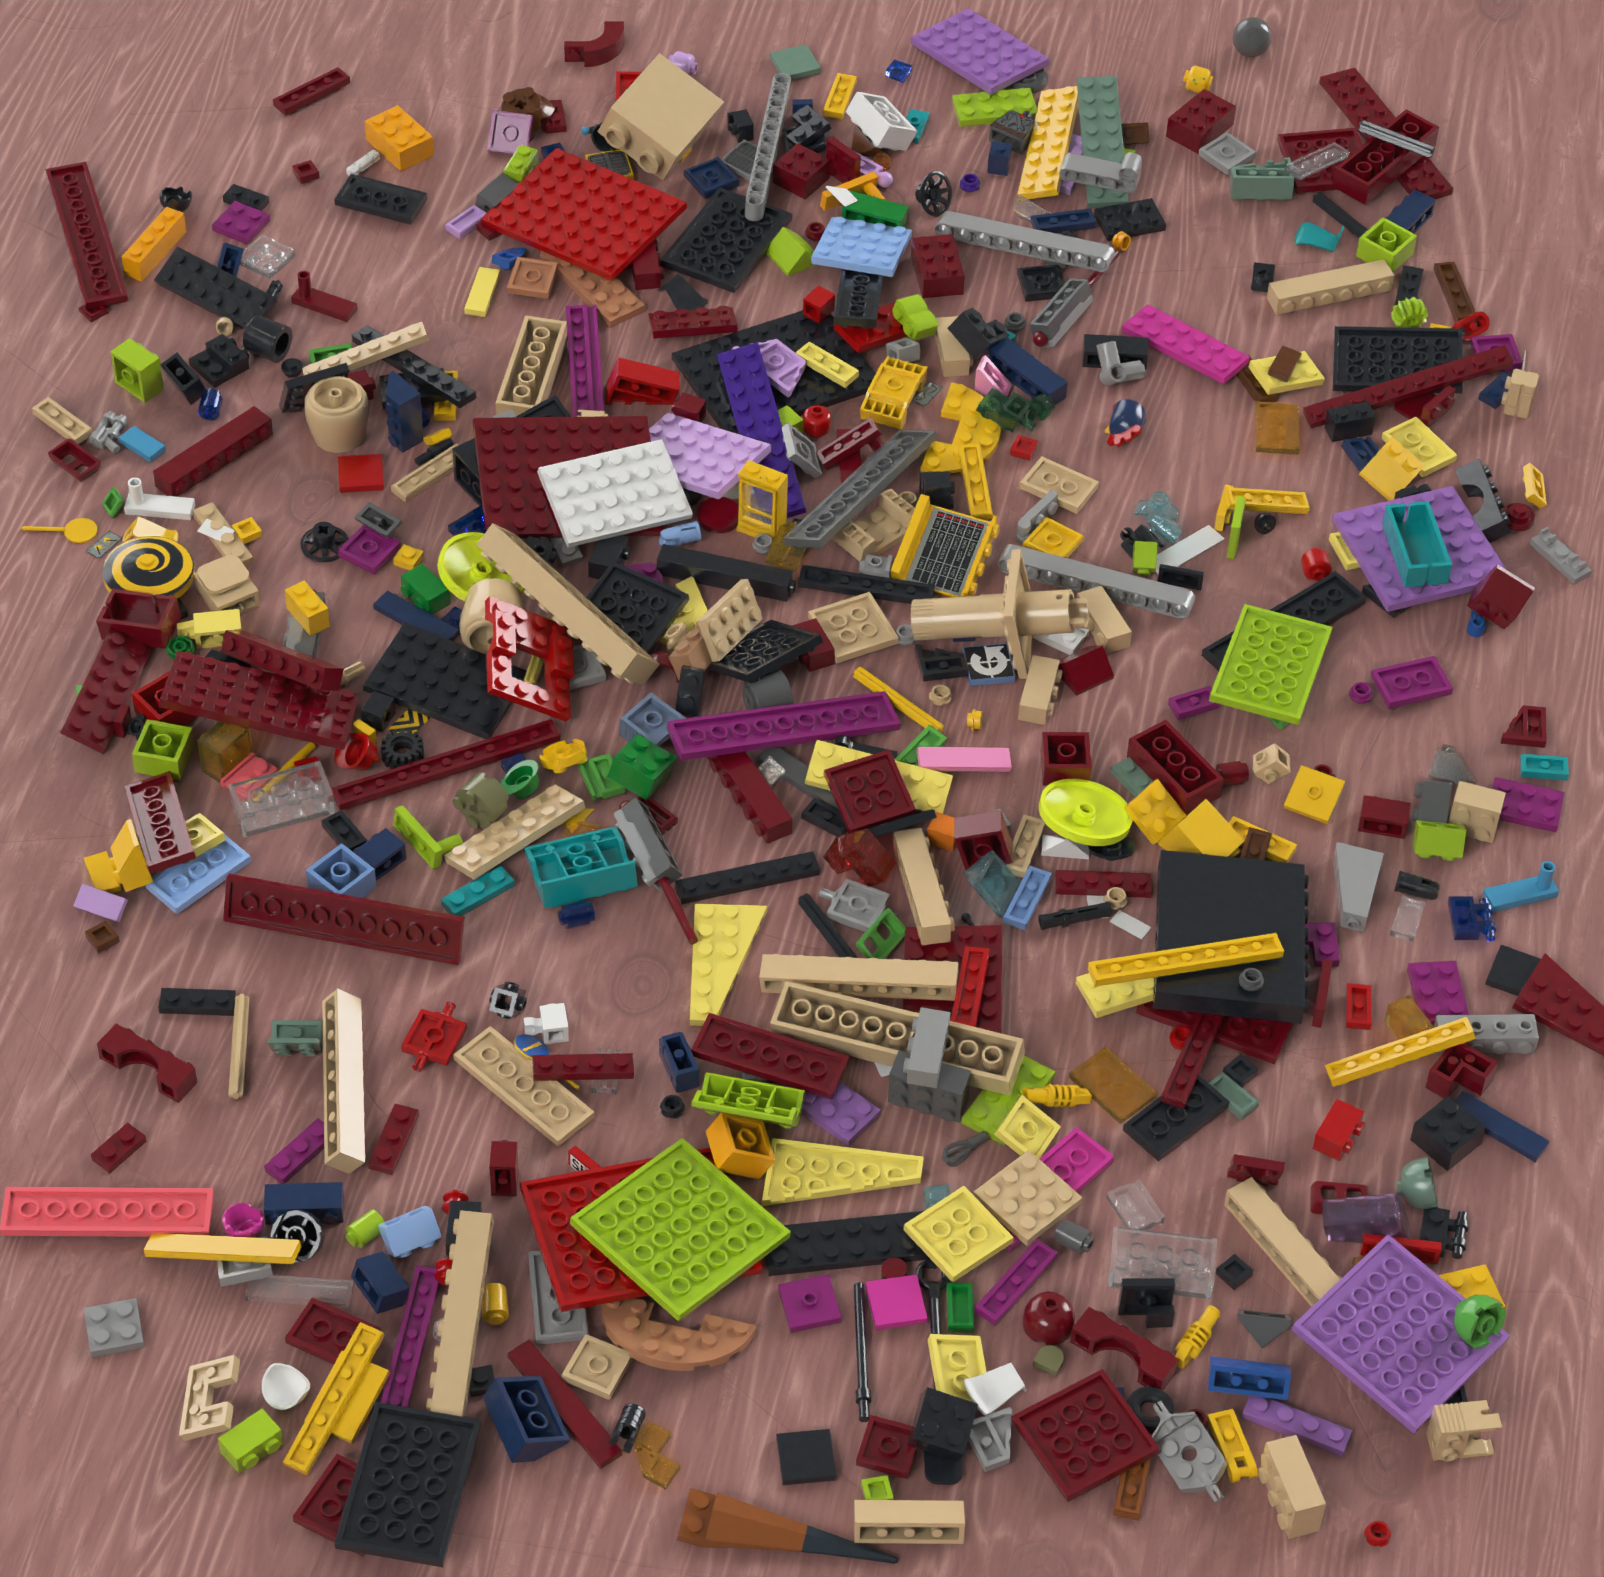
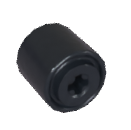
M257 315L250 320L244 331L243 347L250 353L278 363L282 361L290 349L293 337L292 330L286 325Z

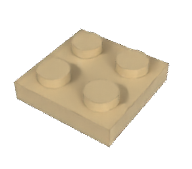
M585 1334L562 1373V1379L571 1385L610 1400L633 1358L629 1356L628 1351Z

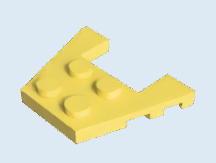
M692 576L675 585V589L689 594L690 600L672 625L679 622L685 623L687 625V632H691L696 626L697 621L708 611ZM664 635L660 642L667 646L669 640Z

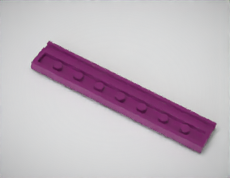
M587 305L566 306L573 417L579 416L578 410L604 411L596 305H593V307H587Z

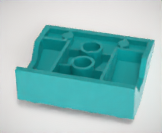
M616 826L524 847L526 859L544 908H554L562 904L580 902L583 899L596 896L601 897L608 893L626 891L630 888L638 887L635 861H629L624 841Z

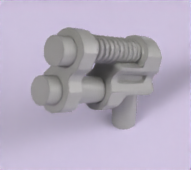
M109 411L103 415L102 421L96 430L91 433L88 441L102 451L107 447L116 454L120 451V446L115 441L120 436V430L124 429L128 422L125 415L116 416L114 412Z

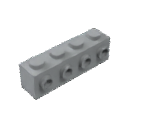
M1534 1014L1436 1015L1433 1028L1467 1017L1476 1039L1464 1044L1480 1053H1535L1539 1035ZM1446 1049L1437 1052V1054H1443Z

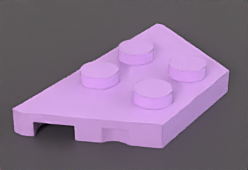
M778 339L768 340L763 343L758 342L770 384L785 396H791L806 368V361Z

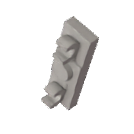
M1548 527L1540 530L1539 535L1531 538L1530 545L1572 584H1576L1591 575L1592 570L1587 567L1586 561L1582 562L1578 558V554H1574L1566 545L1561 543L1557 539L1556 534L1552 535L1549 532Z

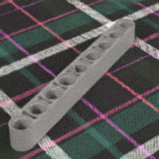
M952 211L944 212L935 226L937 235L953 234L955 241L1098 272L1106 271L1115 256L1114 249L1107 244Z
M1013 544L1004 547L997 564L999 570L1009 574L1007 560L1011 559L1012 550L1021 549L1029 580L1067 590L1071 589L1075 592H1082L1102 586L1113 602L1179 619L1189 617L1195 601L1194 593L1188 589Z

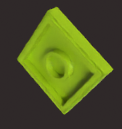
M1237 496L1226 557L1230 559L1236 557L1246 501L1245 497Z

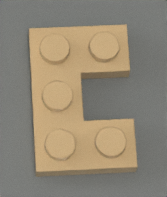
M231 1355L189 1366L179 1436L184 1441L231 1429L234 1406L228 1401L212 1405L215 1388L237 1383L240 1359L237 1356Z

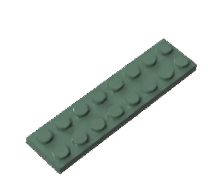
M1117 76L1077 77L1083 156L1122 164L1124 147ZM1085 185L1087 208H1101L1129 203L1128 193Z

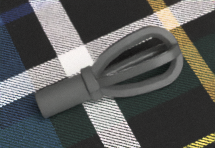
M982 1131L971 1139L968 1138L965 1141L961 1140L949 1144L943 1150L942 1160L950 1167L959 1165L969 1156L971 1151L988 1140L987 1133ZM964 1149L957 1155L948 1158V1156L954 1154L955 1152Z

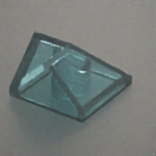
M990 851L968 868L964 874L973 888L999 918H1003L1020 885V881L994 851Z

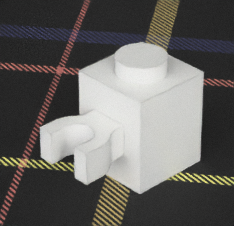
M564 1003L540 1006V1018H524L525 1035L534 1036L542 1033L544 1044L568 1042V1022Z

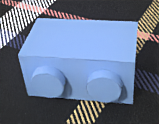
M422 1206L378 1225L388 1254L393 1257L397 1256V1258L409 1256L412 1254L413 1249L420 1246L422 1249L436 1244L435 1240L442 1238L433 1210L428 1206Z

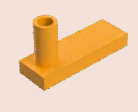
M874 171L836 186L847 189L849 192L854 191L886 200L876 187L878 176ZM829 190L822 192L820 206L824 211L842 204Z

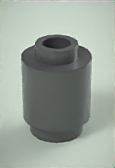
M1062 1220L1054 1233V1239L1058 1240L1060 1245L1079 1255L1083 1254L1084 1251L1089 1252L1094 1243L1092 1232L1072 1221Z

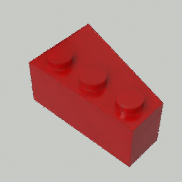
M618 357L605 385V405H611V402H625V405H632V402H646V405H672L680 390V372Z

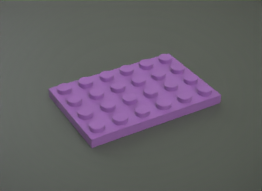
M969 8L911 37L912 45L990 95L1049 65L1048 57Z

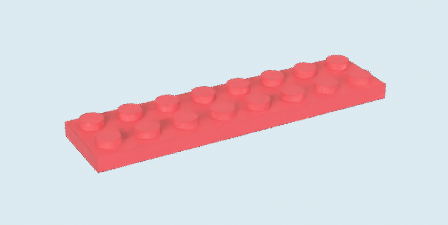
M6 1187L0 1234L1 1236L150 1237L151 1234L166 1233L210 1236L214 1190L213 1188Z

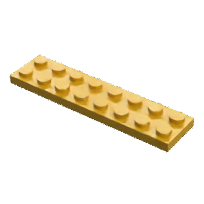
M1077 86L1041 91L1037 108L1038 113L1035 116V126L1031 134L1018 190L1019 200L1059 195L1062 183L1059 171L1064 156L1069 151L1078 110Z

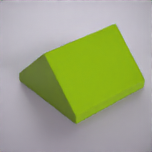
M782 227L766 252L787 276L815 265L811 264V257L815 250L799 234L785 227Z

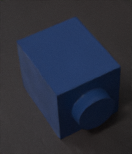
M992 141L987 173L1008 175L1012 144Z

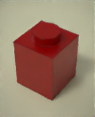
M819 285L803 299V315L819 324L835 310V294Z

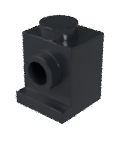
M747 109L727 113V129L731 132L732 136L735 135L737 142L754 140V124Z

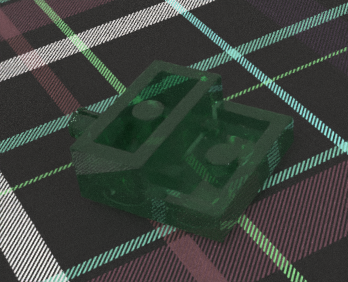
M991 388L976 408V411L984 418L991 419L999 424L1002 429L1009 430L1012 433L1021 425L1032 432L1037 425L1026 418L1032 402L1016 392L1009 398L996 389Z

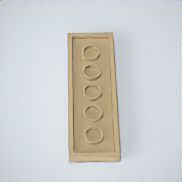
M555 784L547 788L540 795L530 799L518 809L511 811L499 821L492 823L485 830L473 835L463 844L453 848L452 851L444 855L446 863L474 880L585 809L584 800Z
M491 1026L454 1054V1060L557 1147L595 1118V1112L558 1081H533L532 1060L522 1055L511 1042Z

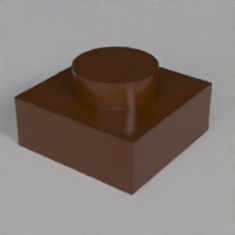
M107 921L85 931L86 938L98 953L120 942L119 936Z

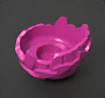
M250 1203L231 1205L222 1215L225 1233L229 1237L253 1238L264 1227V1216L261 1210L252 1208Z

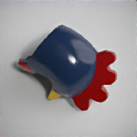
M1130 399L1118 401L1112 407L1113 413L1110 424L1105 429V433L1110 434L1107 440L1109 446L1116 445L1120 447L1124 442H1131L1142 432L1146 422V411L1140 403Z

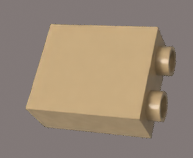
M659 53L613 104L598 133L605 137L609 145L621 149L636 160L645 172L653 173L663 181L680 162L686 152L711 126L724 101Z

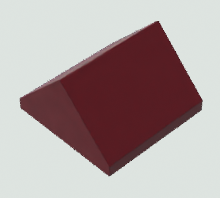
M1103 645L1088 646L1059 659V669L1063 670L1061 679L1076 696L1114 678Z

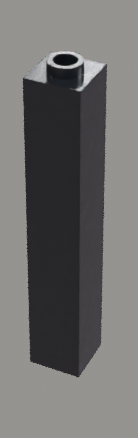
M666 544L662 545L657 558V569L664 577L685 580L692 576L698 584L730 590L741 579H748L754 595L787 602L790 593L793 594L796 587L792 570Z

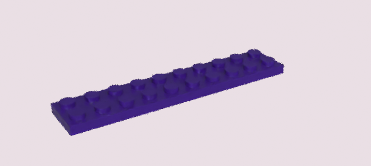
M758 342L717 354L739 435L771 445V452L758 464L788 475L787 518L807 513L793 463L786 456L787 449L785 442H783L782 424ZM754 487L760 511L772 515L773 493ZM762 516L763 522L767 524L772 523V519Z

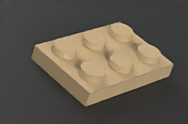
M1041 456L1020 482V489L1040 498H1043L1052 490L1058 493V506L1077 514L1098 489L1099 481Z

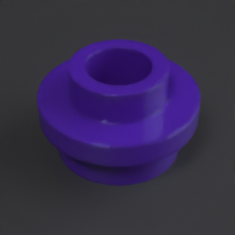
M965 174L960 180V188L966 192L977 191L980 188V181L974 174Z

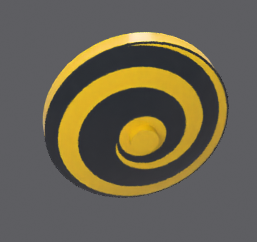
M160 536L137 537L121 543L108 554L102 569L104 585L109 593L112 588L150 593L154 596L156 606H158L155 598L157 594L172 596L177 599L181 597L191 586L194 579L193 573H195L193 558L189 551L180 543Z

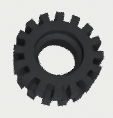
M400 729V733L394 730L392 731V736L388 733L385 735L386 739H382V761L387 768L390 766V769L424 759L421 736L418 737L416 732L412 734V730L408 729L407 733L404 732V729ZM400 748H407L411 750L403 754L394 752L395 750Z

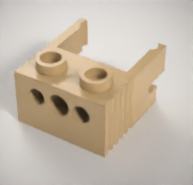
M1487 1400L1434 1405L1426 1432L1433 1461L1443 1460L1449 1462L1457 1458L1494 1455L1490 1439L1475 1440L1473 1438L1481 1437L1482 1432L1502 1429L1499 1413L1488 1414Z

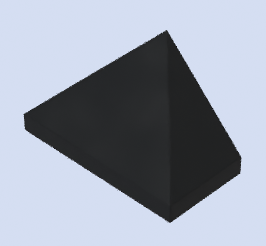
M1160 564L1157 582L1201 591L1204 572Z

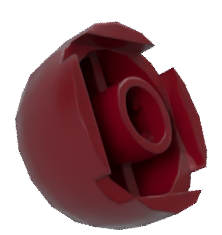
M1047 1291L1039 1293L1029 1300L1024 1309L1022 1325L1025 1333L1031 1340L1045 1342V1345H1057L1063 1343L1071 1336L1075 1322V1312L1072 1304L1064 1296L1056 1292Z

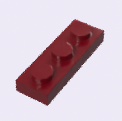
M394 1104L368 1162L369 1169L393 1175L419 1117L418 1109Z

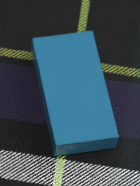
M135 426L118 437L120 444L150 463L166 451L164 444Z

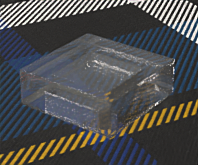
M770 756L758 768L771 789L788 773Z

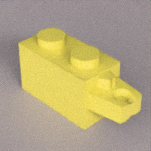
M239 609L193 613L194 620L177 623L178 637L185 636L196 640L197 649L222 647L226 630L242 631Z

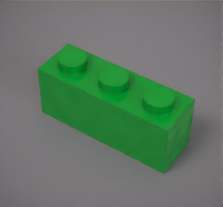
M850 191L858 201L848 206L842 205V217L848 220H863L867 223H882L886 226H901L904 228L908 222L909 206Z

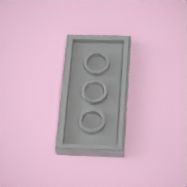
M529 1251L528 1261L536 1345L582 1341L585 1334L589 1335L586 1308L560 1312L541 1252Z

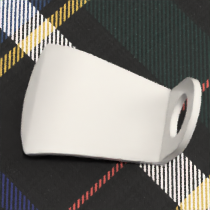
M1012 1363L964 1380L965 1388L974 1403L978 1404L977 1408L985 1416L994 1412L1021 1389L1024 1392L1027 1391Z

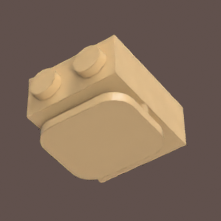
M226 555L200 566L197 572L193 573L195 589L211 612L239 609L240 614L260 607L259 590L249 578L248 570L237 556Z

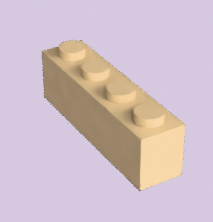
M854 1500V1543L964 1544V1501Z

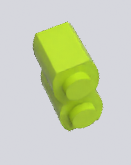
M916 294L896 300L892 309L893 316L903 325L904 333L911 340L915 341L935 335L939 326L933 313L928 310L925 301L920 295Z

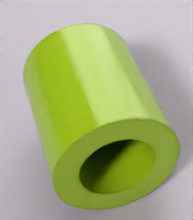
M374 1209L369 1210L346 1227L347 1233L345 1236L347 1241L353 1247H364L381 1234L378 1225L384 1223L383 1218Z

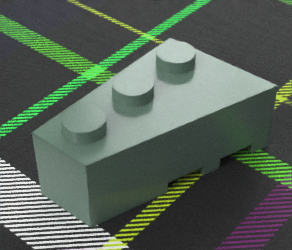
M1290 157L1284 158V162L1274 163L1273 160L1266 161V165L1256 166L1255 163L1231 167L1229 183L1231 199L1292 200L1294 174Z

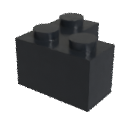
M974 308L963 311L947 328L974 360L989 354V349L1009 337L1002 323L997 320L986 323L982 319V315L974 310Z
M920 472V495L929 496L931 505L948 510L954 509V499L951 494H955V481H951L950 472Z

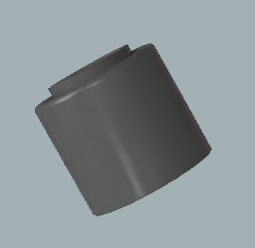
M781 670L767 673L755 683L743 682L742 697L747 710L793 704L791 687Z

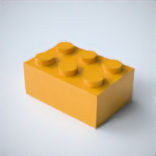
M397 105L364 121L366 140L398 170L403 171L434 156L433 136L400 106Z

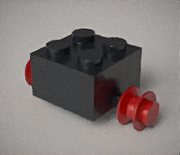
M451 1190L443 1195L445 1203L442 1205V1211L449 1215L445 1243L446 1257L435 1263L437 1271L434 1273V1278L442 1285H446L447 1269H452L453 1260L449 1259L451 1244L456 1243L457 1235L453 1234L455 1218L459 1219L460 1210L482 1212V1202H470L468 1196L460 1190Z

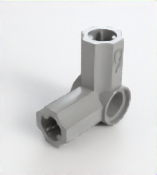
M1116 341L1096 345L1102 368L1100 380L1104 385L1111 386L1117 383L1144 378L1145 366L1140 360L1120 363Z

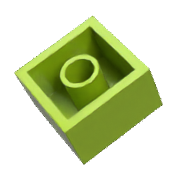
M1383 217L1359 237L1356 257L1367 263L1385 259L1391 271L1394 272L1414 254L1417 235Z
M130 338L110 351L114 380L117 385L144 403L164 390L160 366L161 361L155 353H151L140 343H136Z
M147 719L132 753L135 773L156 776L170 771L173 780L180 781L195 747L192 727Z

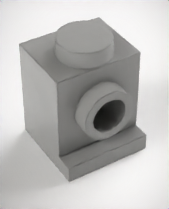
M907 337L886 344L887 356L891 358L909 361L910 363L920 360V344Z
M866 554L865 560H860L859 573L890 578L893 555L881 557Z

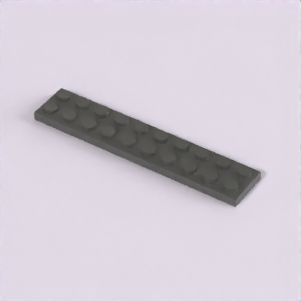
M899 429L783 538L785 546H795L796 548L811 547L814 549L825 547L829 540L836 536L844 526L848 525L857 514L861 513L866 505L871 503L902 471L906 470L914 460L919 458L921 453L930 447L937 439L936 431Z

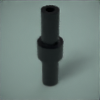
M448 438L438 445L434 444L427 448V452L414 459L416 465L420 466L453 446L454 442L451 438Z

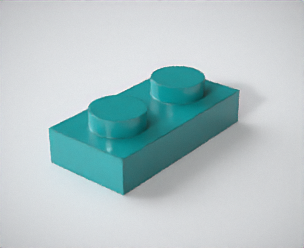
M1521 754L1520 776L1524 778L1567 781L1569 776L1568 757Z

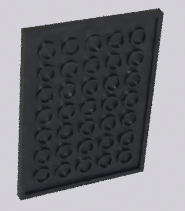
M803 310L672 353L673 362L699 398L706 399V409L719 428L736 434L739 433L717 354L730 351L735 346L740 348L756 342L763 343L768 340L778 339L792 351L797 352L806 343L811 342L859 370V377L844 388L806 365L804 372L789 397L770 384L777 410L788 405L799 416H802L807 408L814 405L826 408L865 395L876 375L861 353H857L833 329L834 317L832 314L828 315L819 324L804 316Z

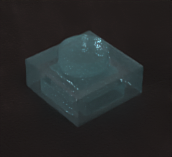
M948 1184L923 1187L926 1210L950 1195Z

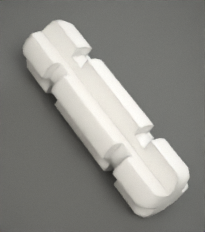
M371 150L347 167V175H359L380 159L379 152Z

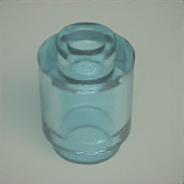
M1165 513L1161 516L1157 514L1150 522L1152 526L1150 531L1166 544L1169 542L1173 545L1183 533L1180 525Z

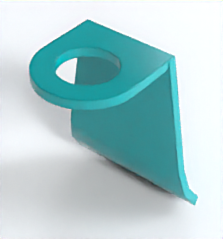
M1303 222L1296 232L1294 241L1296 245L1306 244L1334 252L1344 226L1342 225L1336 236L1315 224Z

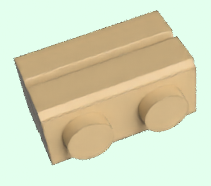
M1515 369L1513 370L1512 377L1507 376L1504 389L1509 390L1503 393L1501 404L1505 405L1504 414L1517 415V417L1525 419L1529 418L1539 378L1537 373H1526L1524 370Z

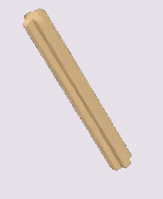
M244 994L236 996L234 1004L228 1089L229 1097L234 1100L243 1097L250 1004L249 996Z

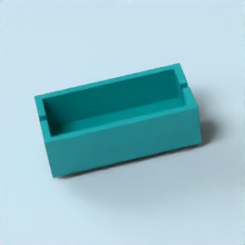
M1429 501L1409 503L1405 522H1403L1406 510L1405 503L1386 505L1382 526L1404 588L1424 586L1425 582L1428 585L1448 584L1452 563Z

